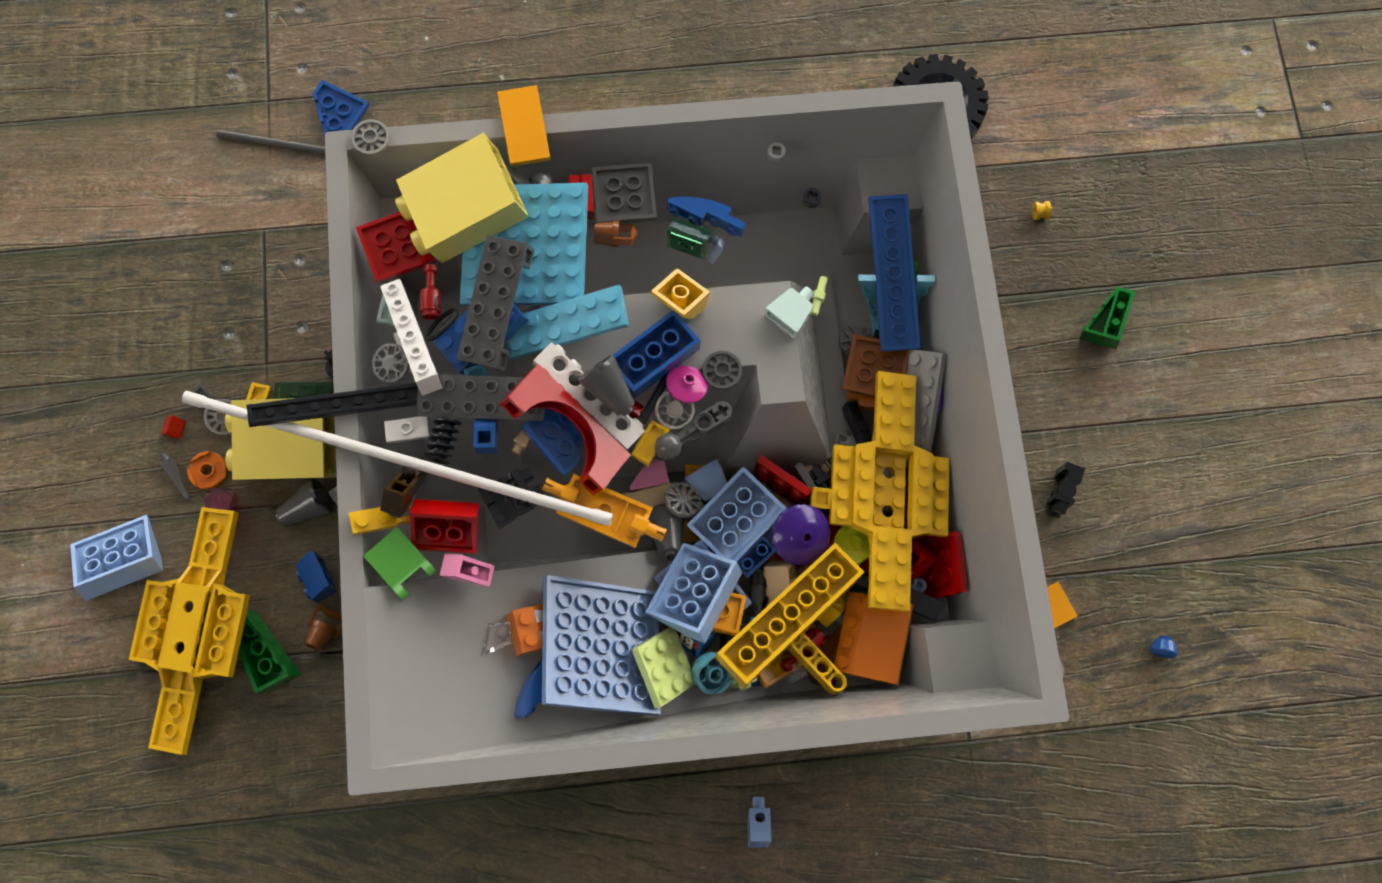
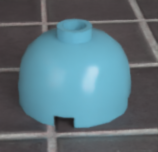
M716 652L702 654L695 660L692 667V678L695 685L706 694L722 693L733 680L732 677L730 678L731 674L715 659Z

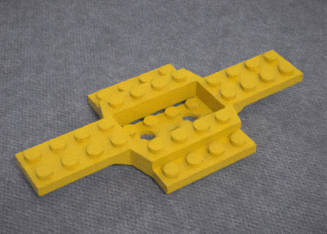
M878 371L875 382L872 441L856 444L854 447L836 444L832 446L830 489H833L831 509L829 511V524L848 526L868 535L870 546L868 608L910 611L912 538L924 535L948 536L949 458L933 456V453L914 445L916 376ZM909 458L907 529H905V474L906 459ZM885 468L893 470L894 475L892 478L885 477ZM888 506L892 509L891 517L884 516L882 512L883 507Z
M202 507L189 566L179 579L166 582L146 580L129 660L144 662L159 672L162 688L148 747L150 749L187 755L203 679L215 676L233 677L250 600V595L236 593L224 586L239 512ZM191 601L193 603V609L191 612L188 613L186 611V605L188 602ZM208 601H209V605H208V609H207V614H206V619H205V617H204V611H205L206 604H207ZM204 620H205L204 628H203V632H202V637H201V642H200V636H199V634H200V630H201V625L203 624V622H204ZM183 642L184 650L179 654L177 652V645ZM200 642L199 651H198L197 660H196V657H195L196 648H197V644Z

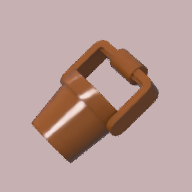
M620 221L595 223L594 243L619 248V245L632 246L637 240L638 231L635 225L620 224ZM620 232H630L629 238L620 237Z
M317 606L307 623L310 626L305 645L313 650L323 652L332 637L337 639L342 629V616L329 607ZM318 610L333 619L341 621L337 630L327 623L314 620Z

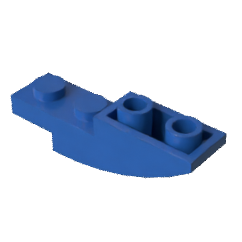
M696 197L669 198L667 201V210L676 217L681 216L692 225L703 227L704 223L708 221L711 226L720 227L726 230L728 234L741 238L745 232L746 223L731 216L732 208L722 203Z
M772 528L760 537L737 561L741 572L747 578L776 552L772 544Z
M542 659L531 671L522 687L514 713L516 719L528 718L536 710L534 706L538 702L542 703Z

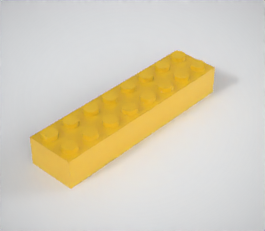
M834 543L717 653L715 659L745 689L862 577L864 571Z

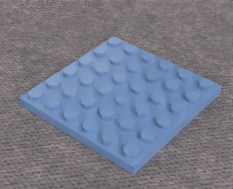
M550 575L543 577L542 705L651 716L661 715V707L654 708L631 650L659 633V621L645 613L657 591Z

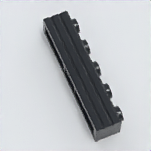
M857 401L846 402L842 410L856 444L871 442L872 436Z

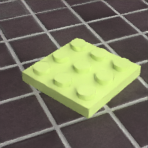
M667 627L631 649L655 709L664 706L695 685L687 656L679 636L673 628Z

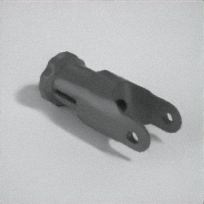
M758 568L753 573L751 601L752 611L756 614H759L762 608L764 610L768 602L766 597L767 583L763 576L764 568Z

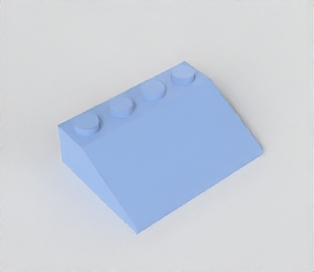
M742 467L687 526L717 555L737 562L773 525L779 514L787 508L745 467Z
M147 515L70 544L74 588L85 601L163 571L161 554Z
M683 543L645 613L687 637L706 643L742 574L741 569L736 561Z

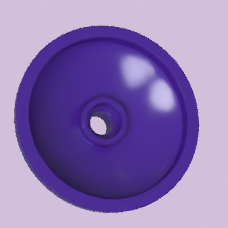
M797 504L788 507L779 514L774 522L771 536L773 547L783 560L794 565H806L816 561L823 555L830 541V526L827 518L819 509L811 505ZM808 533V539L804 540V535Z

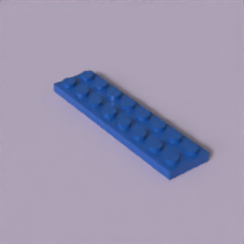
M908 194L869 196L868 204L874 275L876 276L875 290L880 351L920 349Z

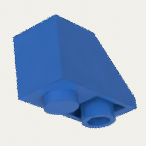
M475 419L473 426V448L476 454H498L497 419Z

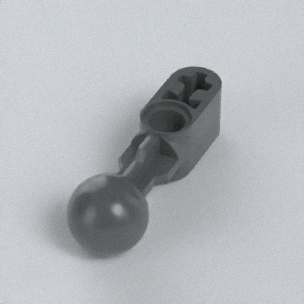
M725 401L717 402L698 414L694 420L684 425L683 430L676 435L673 433L660 435L655 442L657 455L664 460H673L681 453L682 445L688 441L694 442L703 436H707L727 424L732 416L731 405ZM719 410L722 412L726 411V416L718 415ZM702 420H707L710 426L708 428H701L698 424Z

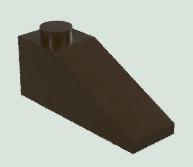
M403 466L384 488L380 511L401 518L410 507L427 472Z

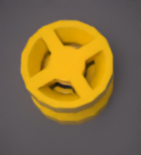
M1044 201L1043 203L1033 202L1032 217L1034 220L1051 218L1052 207L1050 201Z

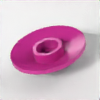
M687 365L677 366L668 373L666 378L668 392L680 402L696 403L707 392L708 386L703 374L694 367Z

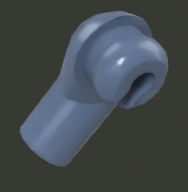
M715 235L712 238L711 243L714 247L706 256V259L712 264L721 255L725 245L724 238H720L719 235Z

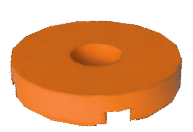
M205 451L192 458L187 474L194 486L202 490H212L223 484L227 478L228 469L226 461L222 456ZM211 466L212 472L209 475H204V468Z

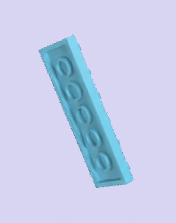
M616 285L523 313L529 321L506 341L508 351H510L509 358L516 360L540 353L551 342L554 345L559 344L563 346L628 327L629 322L622 287Z

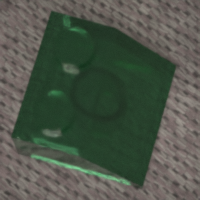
M674 218L667 228V247L704 260L711 244L713 231L707 226L692 224L687 219Z

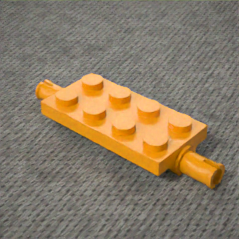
M573 474L571 481L565 486L549 478L546 479V485L544 484L542 491L559 497V500L612 513L613 519L611 525L606 526L558 510L556 512L557 515L636 548L641 535L643 536L644 534L662 542L667 529L649 522V517L653 510L652 507L606 487L597 494L592 495L578 481L580 476Z

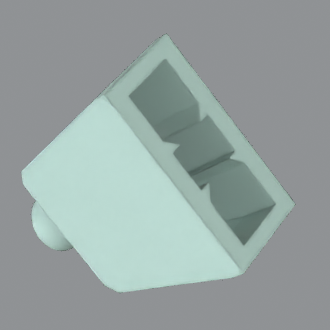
M804 287L800 293L793 288H789L766 307L764 315L792 338L796 339L812 313L814 305L809 300L814 296V292L808 287Z

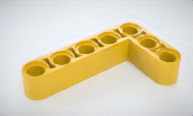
M803 632L798 637V641L793 642L787 649L828 693L832 695L841 693L847 684L845 676ZM802 650H810L812 657H805ZM817 664L824 665L826 668V672H819L817 670ZM831 680H838L841 685L840 688H834Z

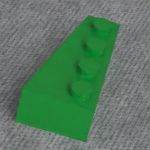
M247 611L239 654L255 694L269 693L302 674L256 611Z

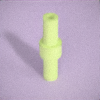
M820 276L817 290H814V296L812 297L814 307L811 313L813 316H818L821 302H824L826 293L824 291L828 280L825 276Z

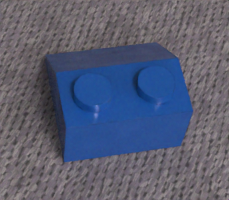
M315 551L308 552L296 564L298 569L296 575L300 582H304L306 586L304 592L309 600L312 599L317 603L338 592L323 558Z

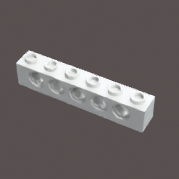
M398 279L380 286L415 382L422 396L442 389L440 379L401 280Z
M551 342L533 360V365L539 364L542 368H545L573 398L578 400L588 413L594 416L595 420L618 443L628 450L645 432L642 429L644 427L643 424L636 418L632 419L628 414L626 416L622 414L617 416L611 411L610 415H603L600 412V407L605 405L597 398L593 401L587 400L584 396V393L588 391L581 384L573 386L569 383L570 377L580 378L584 374L580 370L582 368L581 365L574 359L570 360L565 355L566 351L559 344L554 345ZM555 362H562L565 369L557 371L554 369L553 364ZM616 421H624L626 429H617Z

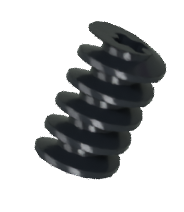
M447 417L434 419L436 426L431 429L434 434L429 436L431 442L427 444L429 450L424 455L436 463L451 464L445 458H452L453 456L447 451L455 449L450 442L457 441V438L453 437L452 434H458L459 430L454 428V426H460L462 423Z

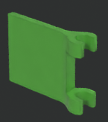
M398 527L363 556L403 601L410 594L402 584L421 567L430 577L437 572Z

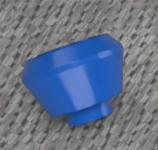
M1160 635L1159 638L1154 640L1149 649L1152 655L1162 658L1174 659L1178 655L1176 643L1168 636Z

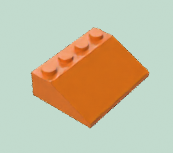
M849 592L834 663L837 669L845 676L898 685L914 605L910 604V611L908 612L868 608V594Z

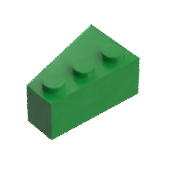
M1116 287L1099 311L1093 316L1092 320L1082 330L1080 339L1117 349L1135 291Z

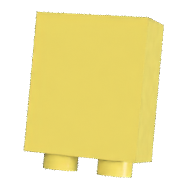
M484 132L396 180L402 196L395 199L396 205L406 221L413 219L417 228L416 231L410 233L415 248L422 256L431 253L441 263L486 240L487 236H495L529 217L498 149Z
M286 399L231 400V405L247 409L246 405ZM225 415L226 429L229 433H232V449L227 451L225 458L228 471L232 472V480L337 478L336 446L268 426L249 427L247 420ZM335 416L293 422L335 434Z

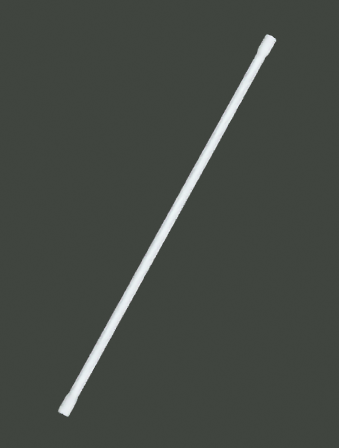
M185 391L182 396V402L185 404L210 409L248 421L247 409L213 400L190 391ZM287 422L265 425L589 519L602 525L610 526L613 519L612 513L587 508L297 423Z

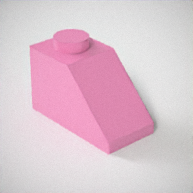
M654 459L649 467L644 465L629 486L630 492L633 493L643 488H653L662 485V483H669L665 460Z
M445 554L440 576L460 582L490 587L495 566L461 554Z

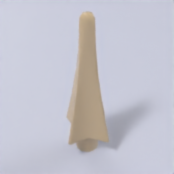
M523 430L513 440L514 447L511 452L515 455H519L522 450L526 452L531 440Z

